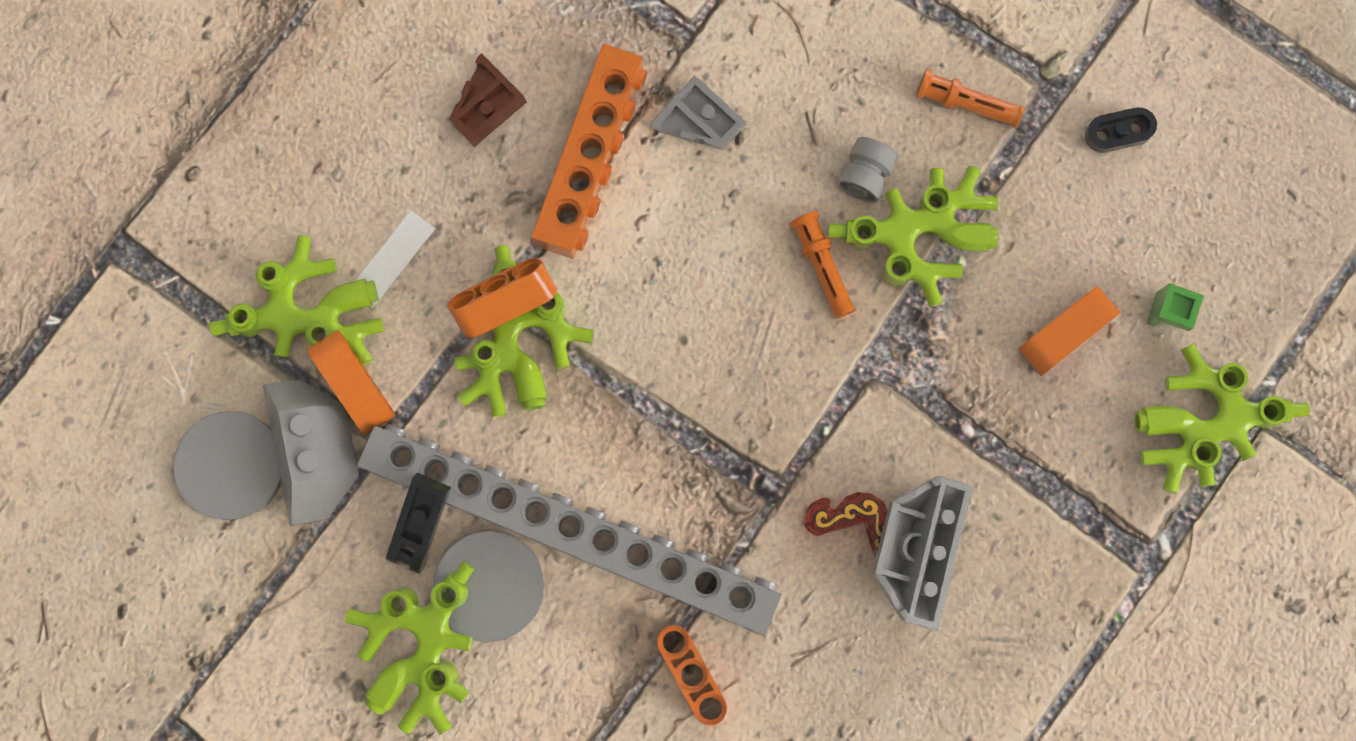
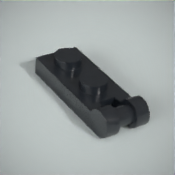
M418 472L411 480L386 560L395 564L400 561L409 565V570L418 574L422 572L428 560V553L451 489L450 486ZM405 546H408L414 549L415 551L413 552L409 549H406Z

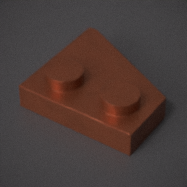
M482 53L475 61L477 68L471 81H466L461 92V100L455 105L449 118L452 125L473 147L477 146L527 103L523 94Z

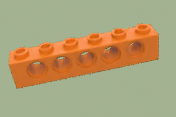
M602 44L531 236L535 247L571 259L575 258L577 250H584L589 231L585 230L589 217L593 219L596 217L601 199L597 198L600 186H607L613 167L608 164L612 153H619L624 139V134L620 133L624 121H631L635 110L636 102H633L632 98L636 89L642 90L646 80L647 70L643 69V56ZM614 83L624 87L623 91L618 94H611L606 91V88ZM600 115H608L613 119L607 126H599L594 123L595 119ZM588 147H597L601 150V153L596 158L589 159L582 155L583 151ZM582 178L587 180L589 185L583 191H575L570 187L572 182ZM564 211H574L577 214L574 222L564 224L558 220Z

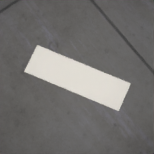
M410 211L355 281L361 279L373 280L380 300L436 228L413 211ZM378 301L372 302L373 305L370 307L374 308Z

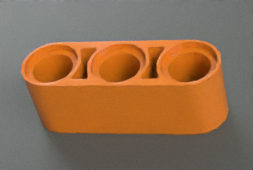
M530 258L456 294L447 303V308L466 338H474L547 303L556 295L557 288L540 258Z
M1097 285L1020 346L1018 350L1037 373L1042 376L1121 312Z
M338 329L306 349L310 358L364 436L372 432L374 425L380 427L396 416Z
M671 625L665 627L658 636L657 645L695 717L704 725L714 726L719 724L727 714V704L691 637L680 626ZM677 631L684 637L685 645L680 652L670 653L664 648L663 639L668 632ZM689 664L698 665L703 673L701 682L694 686L685 684L681 678L683 668ZM708 697H714L721 705L719 714L711 719L705 718L699 711L701 702Z

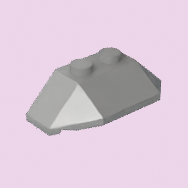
M300 379L264 384L263 389L290 526L327 520L359 476L346 409L340 402Z
M937 476L890 501L872 575L902 621L938 631L973 486L943 476Z

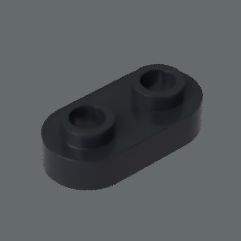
M1142 107L1100 115L1094 118L1087 126L1085 140L1092 150L1099 153L1142 145L1155 134L1157 120L1151 111ZM1131 124L1138 125L1141 133L1133 132ZM1097 132H1104L1107 135V140H1100Z

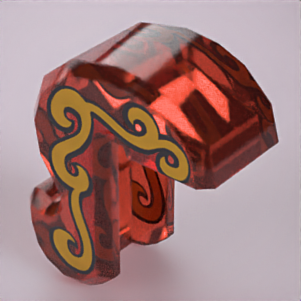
M856 492L846 496L835 509L830 508L829 498L818 499L808 506L804 512L803 522L810 533L820 536L864 523L872 553L876 557L888 511L882 500L871 493Z

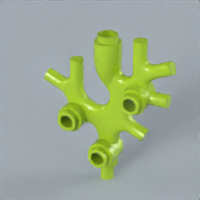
M974 166L967 167L961 182L955 190H949L944 186V169L932 168L930 169L929 187L920 200V209L913 210L907 207L903 202L899 189L895 188L885 193L891 208V215L887 219L876 221L870 216H860L855 220H847L846 224L829 223L828 238H845L846 243H850L858 250H867L875 242L887 246L890 250V256L882 271L885 281L892 286H901L909 279L914 280L921 286L931 308L943 303L936 285L937 280L940 278H962L963 265L930 263L922 260L914 249L916 237L923 232H931L948 245L960 250L989 252L990 249H996L998 243L997 227H991L989 223L958 222L954 218V212L958 209L996 211L998 197L979 196L973 192L981 172ZM929 201H936L939 207L931 206ZM857 232H865L868 238H860ZM892 268H900L903 274H894Z
M304 235L297 236L293 257L287 265L281 266L277 262L268 261L261 264L257 269L256 280L269 295L266 304L257 309L248 304H237L225 315V319L209 323L212 336L229 333L231 336L253 337L262 329L272 330L277 335L274 356L281 358L289 357L291 343L298 334L306 333V341L312 346L318 342L317 336L319 333L325 332L326 337L338 329L364 367L369 365L374 359L363 345V338L367 335L385 331L382 318L348 326H342L338 321L339 316L344 312L373 305L372 302L379 301L377 288L373 280L361 279L339 285L329 291L319 304L310 310L301 309L295 304L293 293L301 281L337 272L334 258L318 262L309 260L308 255L312 238ZM276 272L275 277L268 281V276ZM247 314L246 321L240 323V318Z
M507 245L494 248L497 264L493 266L494 272L492 276L517 265L516 261H511ZM556 293L550 300L555 302V306L552 309H544L543 304L492 329L494 334L493 341L481 340L473 346L471 354L454 357L457 371L475 368L479 371V378L471 386L457 394V397L465 407L480 396L485 395L489 399L492 417L505 416L507 414L499 377L502 372L509 371L513 374L519 404L523 405L524 411L541 409L545 407L544 400L547 399L543 376L534 360L519 348V333L527 327L543 329L550 339L555 367L557 370L570 367L566 350L568 342L578 341L592 344L594 330L576 327L566 322L563 317L565 314L563 299L560 294ZM486 350L492 351L489 359L482 360L480 358L482 352Z
M1193 343L1181 349L1183 356L1190 366V372L1187 375L1166 376L1165 387L1167 391L1199 388L1211 392L1219 405L1216 416L1210 420H1201L1192 413L1178 407L1151 406L1143 407L1141 411L1135 412L1134 424L1136 431L1143 433L1145 436L1179 434L1182 437L1183 444L1179 448L1140 451V462L1142 465L1164 464L1167 467V475L1162 490L1177 494L1182 475L1188 466L1198 470L1200 487L1215 485L1213 465L1219 462L1222 453L1219 442H1230L1237 449L1242 460L1245 461L1257 455L1247 437V432L1250 428L1258 426L1267 429L1281 423L1291 422L1293 417L1309 416L1310 408L1307 402L1291 403L1289 399H1282L1278 396H1270L1256 403L1247 401L1241 394L1242 389L1248 382V374L1245 368L1237 363H1228L1218 369H1214L1206 364ZM1223 376L1228 379L1229 385L1224 383ZM1264 409L1268 411L1269 418L1265 416ZM1197 449L1201 451L1203 455L1202 460H1200L1197 457Z
M463 560L454 574L448 573L444 581L438 583L432 589L431 603L425 607H418V597L412 589L401 587L387 593L382 598L381 610L378 612L367 613L348 609L346 613L345 623L364 627L368 631V638L357 654L366 662L371 661L391 631L406 629L411 631L416 637V652L409 658L398 660L387 666L378 675L366 693L367 700L365 701V705L371 711L383 715L385 711L392 709L408 684H416L419 694L398 724V728L406 734L412 732L422 716L430 719L439 735L452 728V725L441 709L439 697L442 694H448L459 703H462L470 692L456 682L458 672L455 665L448 660H440L441 653L446 649L455 648L469 652L472 646L473 637L454 633L449 628V617L452 611L463 605L468 597L469 585L467 580L475 567L467 561ZM449 588L455 592V599L450 597ZM400 598L405 601V608L401 606ZM439 671L444 673L445 680L440 678Z

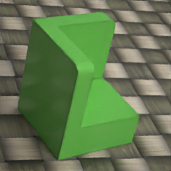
M1169 283L1156 293L1147 324L1155 326L1160 322H1164L1186 331L1194 329L1204 295Z

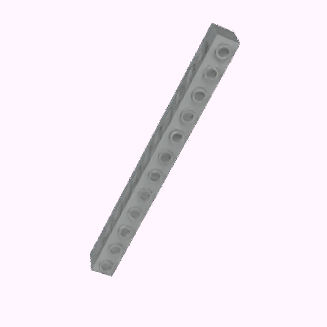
M387 424L385 429L374 425L357 463V466L361 469L409 488L411 480L417 472L428 477V470L433 464L443 463L446 469L445 475L438 482L451 487L446 501L447 505L757 634L766 635L782 595L775 591L776 584L757 576L754 582L740 577L742 570L722 562L721 567L718 568L706 563L708 556L688 548L687 553L684 554L672 549L675 542L655 534L653 539L650 540L639 535L641 528L621 520L619 526L605 521L607 514L587 506L585 512L571 507L574 501L565 496L553 493L552 498L539 494L540 487L531 482L520 479L517 485L505 480L507 473L495 467L486 465L485 470H481L471 465L474 459L453 451L450 457L438 452L440 445L420 437L418 443L406 439L407 432L398 427ZM409 449L412 453L411 462L405 467H397L395 463L397 453L400 450ZM470 476L477 477L479 480L478 490L472 495H464L461 491L463 480ZM502 490L511 491L513 495V501L506 509H498L494 504L496 494ZM534 504H542L547 510L545 519L540 523H531L527 517L529 508ZM567 518H576L580 521V531L574 537H565L561 533V524ZM607 531L613 534L615 539L614 545L608 551H599L594 546V539L598 533ZM636 545L645 547L649 553L648 560L640 566L631 564L627 558L628 551ZM669 559L679 561L683 568L681 576L675 580L666 579L661 573L662 564ZM702 573H709L716 580V589L710 594H702L696 589L695 580ZM742 587L749 592L750 602L745 608H736L731 604L729 595L732 589Z

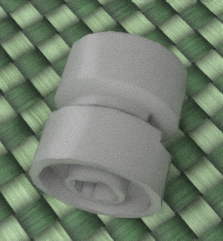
M859 137L849 155L852 163L844 165L836 184L842 191L854 198L876 203L885 187L883 177L890 176L899 156L891 147L878 140Z

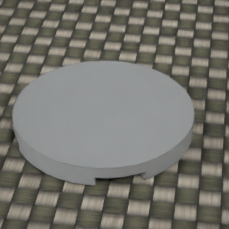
M218 412L199 420L182 437L175 453L174 478L180 494L193 509L215 519H239L259 512L275 497L282 484L271 428L258 418L243 412Z
M497 531L476 532L454 543L445 552L437 566L433 588L438 583L443 582L448 573L454 574L463 560L472 564L475 569L467 580L469 585L467 600L463 605L452 611L449 617V626L459 634L473 637V640L483 642L504 640L521 632L536 616L544 595L543 573L535 554L519 539ZM449 588L450 597L455 599V592Z

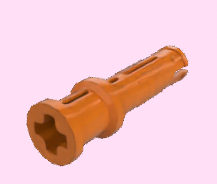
M928 68L924 71L916 93V98L918 99L923 97L943 103V107L947 109H953L954 106L984 117L1012 125L1017 128L1024 112V106H1018L991 95L962 86V82L959 79L949 80L934 75L932 70Z
M813 211L794 219L789 225L791 229L796 230L803 247L801 250L802 256H805L806 259L810 258L834 318L838 319L856 311V309L853 307L842 278L829 252L832 248L830 238H825L818 222L820 215L818 211Z

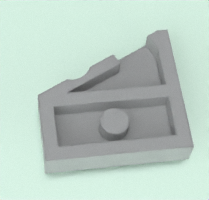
M695 75L649 124L656 132L721 150L747 125L745 120Z

